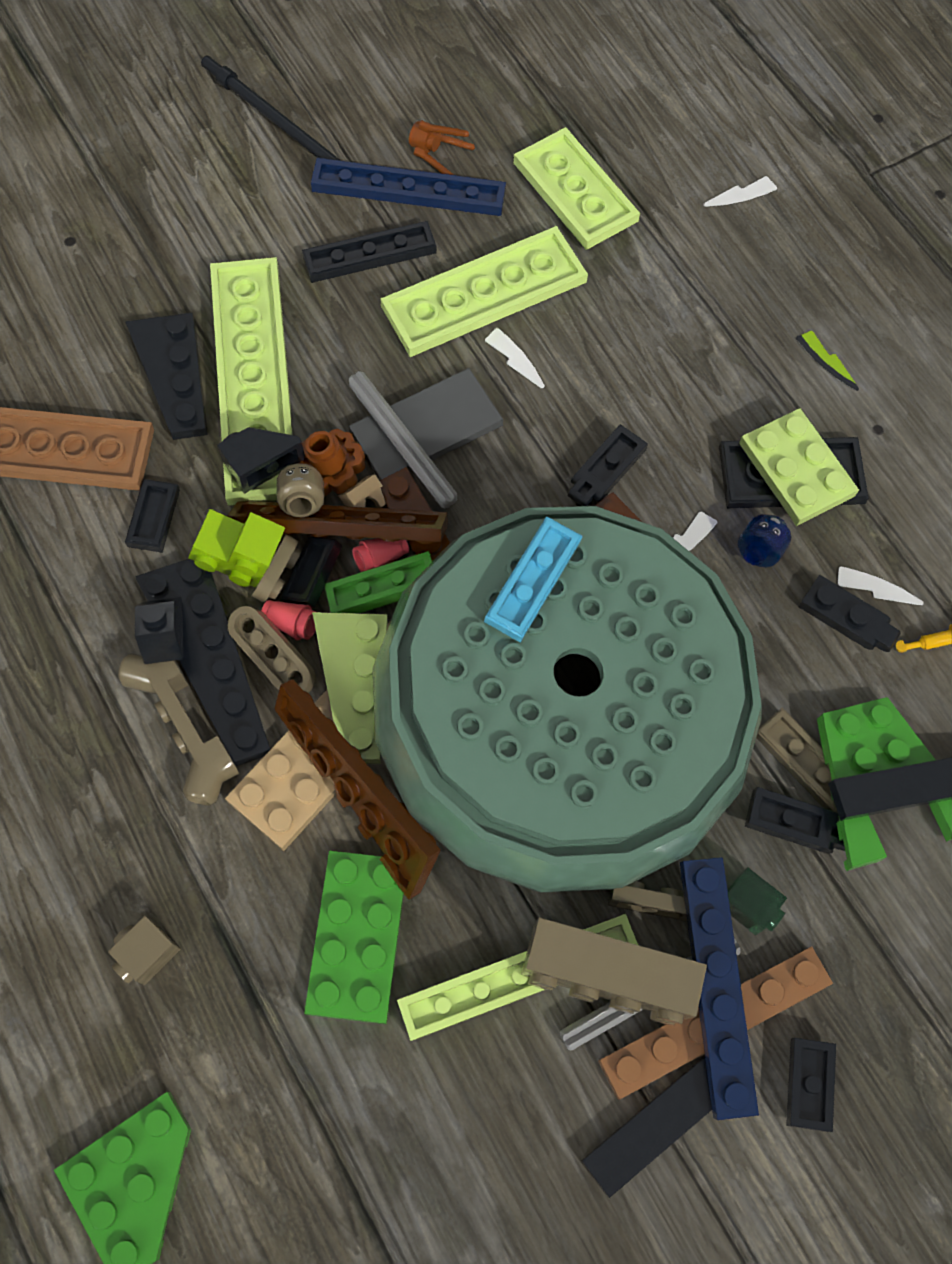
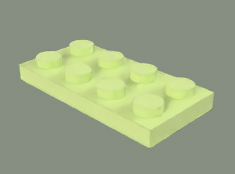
M566 127L514 154V165L586 250L639 221L640 212Z

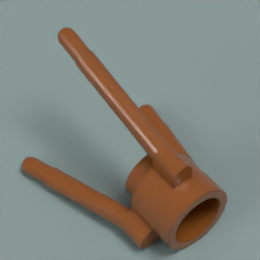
M423 120L415 122L409 134V144L415 147L414 155L424 159L441 174L454 175L428 153L430 151L435 152L441 142L474 150V144L447 136L468 137L469 132L458 128L430 124Z

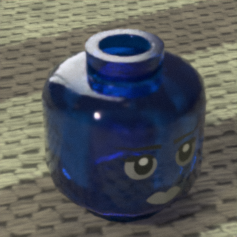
M761 514L755 516L740 534L737 545L740 554L748 563L757 567L768 568L780 561L791 544L792 536L787 524L780 517Z

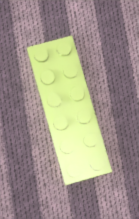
M555 226L380 299L381 308L408 355L412 357L587 283L588 273L558 227Z

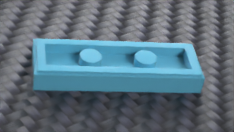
M546 516L486 614L484 622L521 643L579 546L583 536Z

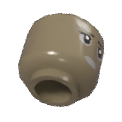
M296 463L281 470L277 477V502L280 509L293 517L311 516L320 510L324 503V481L316 468L307 464Z

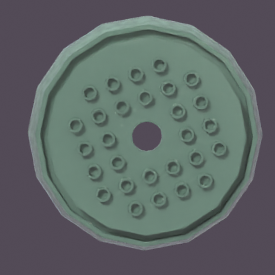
M597 506L524 508L465 533L452 541L402 592L373 665L375 743L410 815L467 867L537 892L623 888L689 855L743 788L762 719V705L752 635L718 575L663 529ZM547 516L583 537L520 643L484 622V619ZM568 654H580L588 657L596 664L600 672L599 688L587 696L567 694L558 686L554 678L553 668L555 663Z

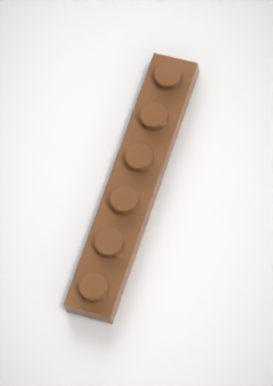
M812 946L741 984L747 1030L833 984ZM699 1007L696 1017L684 1019L682 1024L675 1023V1026L666 1024L598 1060L618 1100L705 1054Z

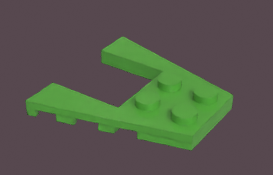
M888 697L826 712L817 718L825 765L829 764L832 780L935 761V758ZM952 799L930 803L929 806L946 842L952 840ZM869 816L838 821L836 823L839 840L844 841L847 860L844 861L846 871L879 862L887 857Z

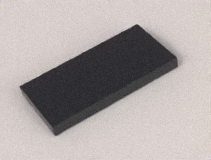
M858 437L822 438L859 489L855 497L839 505L866 504L869 497ZM721 441L719 452L727 509L783 507L740 446V441Z

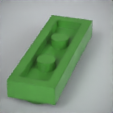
M429 551L326 583L325 589L330 612L359 614L399 601L402 592L433 562Z

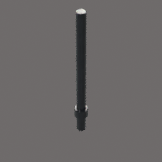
M208 55L203 57L201 66L214 75L217 83L226 90H233L317 158L340 161L328 149L238 79V75L228 66L222 67Z

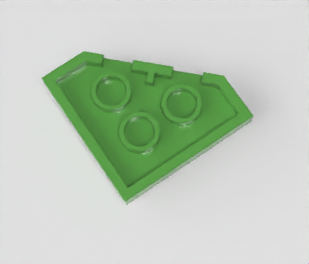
M171 1092L164 1093L54 1169L103 1264H153L160 1259L164 1243L163 1236L169 1212L172 1211L180 1178L179 1171L185 1147L188 1145L191 1127Z

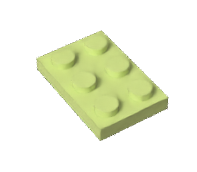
M801 408L743 435L740 439V446L796 526L855 497L859 491Z

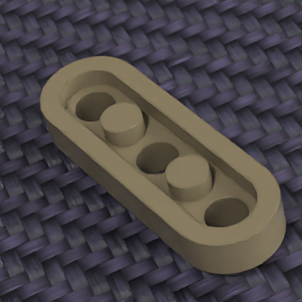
M248 606L239 607L232 612L228 620L229 634L272 684L279 690L281 684L294 679L296 673L300 672L302 681L299 686L303 691L309 693L313 689L316 679L312 666L261 610ZM253 620L255 627L252 632H249L248 623ZM277 646L278 655L273 659L271 649Z

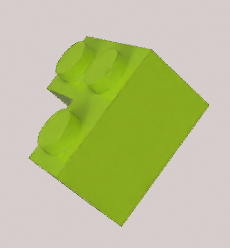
M209 509L188 558L194 560L195 565L205 571L215 572L217 570L228 575L229 579L237 585L256 587L270 566L285 527L250 512L245 524Z

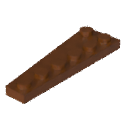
M294 679L281 684L274 708L303 751L309 756L322 777H331L337 794L336 798L343 808L352 807L361 822L357 828L366 840L371 837L374 838L384 853L380 861L407 899H412L421 893L441 851L435 839L430 833L422 829L410 815L405 804L399 802L390 792L382 777L371 770L361 758L356 747L350 745L340 734L335 723L320 711L314 704L311 695L303 691Z

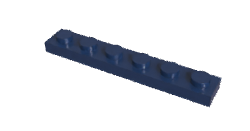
M317 158L311 179L312 192L501 216L506 182Z
M723 857L682 861L679 864L692 960L707 964L699 1002V1015L713 1118L725 1120L759 1116Z

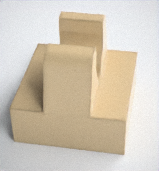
M375 474L366 476L357 482L356 485L338 495L343 504L348 507H365V498L371 499L377 508L385 505V499L381 491L383 485Z

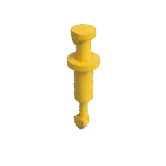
M952 624L949 625V630L923 635L919 641L905 644L903 640H900L896 643V650L902 653L918 647L928 650L952 644Z

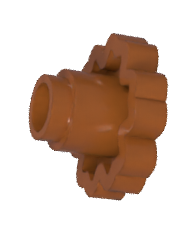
M334 429L329 433L317 431L302 443L305 460L299 464L313 466L320 472L324 481V496H327L332 490L337 494H342L348 488L356 485L358 481L356 474L362 472L366 467L364 461L365 453L361 445L355 442L350 432H343L340 429Z

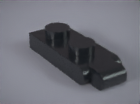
M620 424L573 476L571 483L574 486L567 496L580 506H588L593 500L599 503L643 455L648 443Z
M820 574L798 606L868 650H873L874 647H877L884 652H890L901 634L897 628L889 624L891 618Z
M756 787L752 791L744 827L823 853H833L834 848L845 851L844 841H840L836 824L839 821L838 813L760 787Z

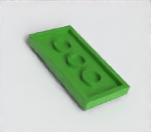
M329 851L304 1011L305 1015L387 1024L404 893L380 861L382 856Z

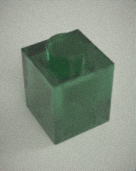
M748 867L739 874L728 889L731 917L754 935L759 934L766 928L770 932L773 931L785 915V912L780 908L787 900V897Z

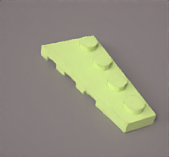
M312 612L333 722L346 741L356 747L365 763L381 764V753L375 743L373 665L387 632V614Z

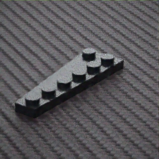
M186 559L135 576L147 601L181 597L183 611V659L179 661L235 766L264 757L271 748L235 640L229 634L228 619L212 572L197 567L194 560Z

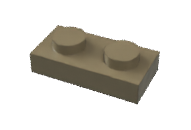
M638 881L623 888L610 889L608 906L687 921L684 894L681 890L674 888H661L660 892L644 889L645 884Z

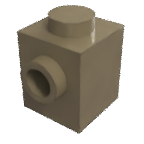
M144 916L135 926L128 925L117 934L113 940L115 945L108 953L116 960L111 967L126 983L129 984L134 979L136 982L146 985L181 949L153 920Z

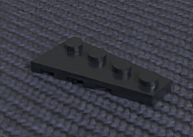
M193 313L126 321L173 440L208 435L196 325Z

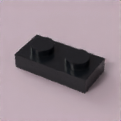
M791 1038L786 1126L833 1132L836 1044Z

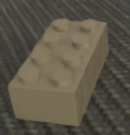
M539 917L532 929L521 975L530 977L528 984L537 988L552 991L553 988L559 985L570 989L568 995L570 997L587 1002H593V1000H598V997L611 1000L609 1008L630 1014L640 1012V1009L651 1012V1020L675 1026V1023L682 1024L684 1019L697 1016L707 964Z

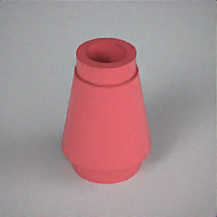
M381 538L360 541L359 546L354 547L352 552L359 571L364 572L393 563L409 553V546L406 540L386 542Z
M267 600L261 611L279 630L295 640H301L302 638L308 640L316 631L312 614L315 611L309 605Z

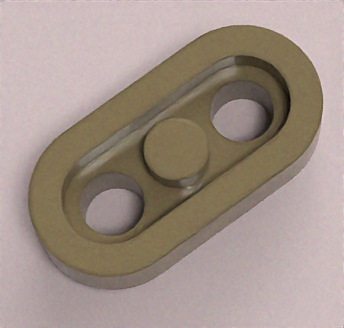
M285 534L269 568L252 593V597L263 603L266 602L268 597L272 600L276 599L285 581L279 578L285 567L290 570L293 568L301 553V550L296 548L298 540Z

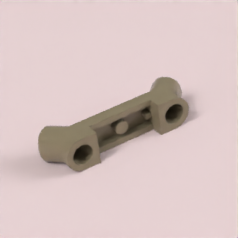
M130 653L122 659L119 667L118 678L121 684L126 688L158 695L160 701L154 704L165 724L171 720L174 723L178 732L174 733L172 737L182 754L184 755L190 751L193 757L184 784L183 794L187 800L193 803L211 806L218 800L222 783L239 774V771L218 736L205 743L201 739L176 695V692L189 685L175 661L145 664L141 655Z

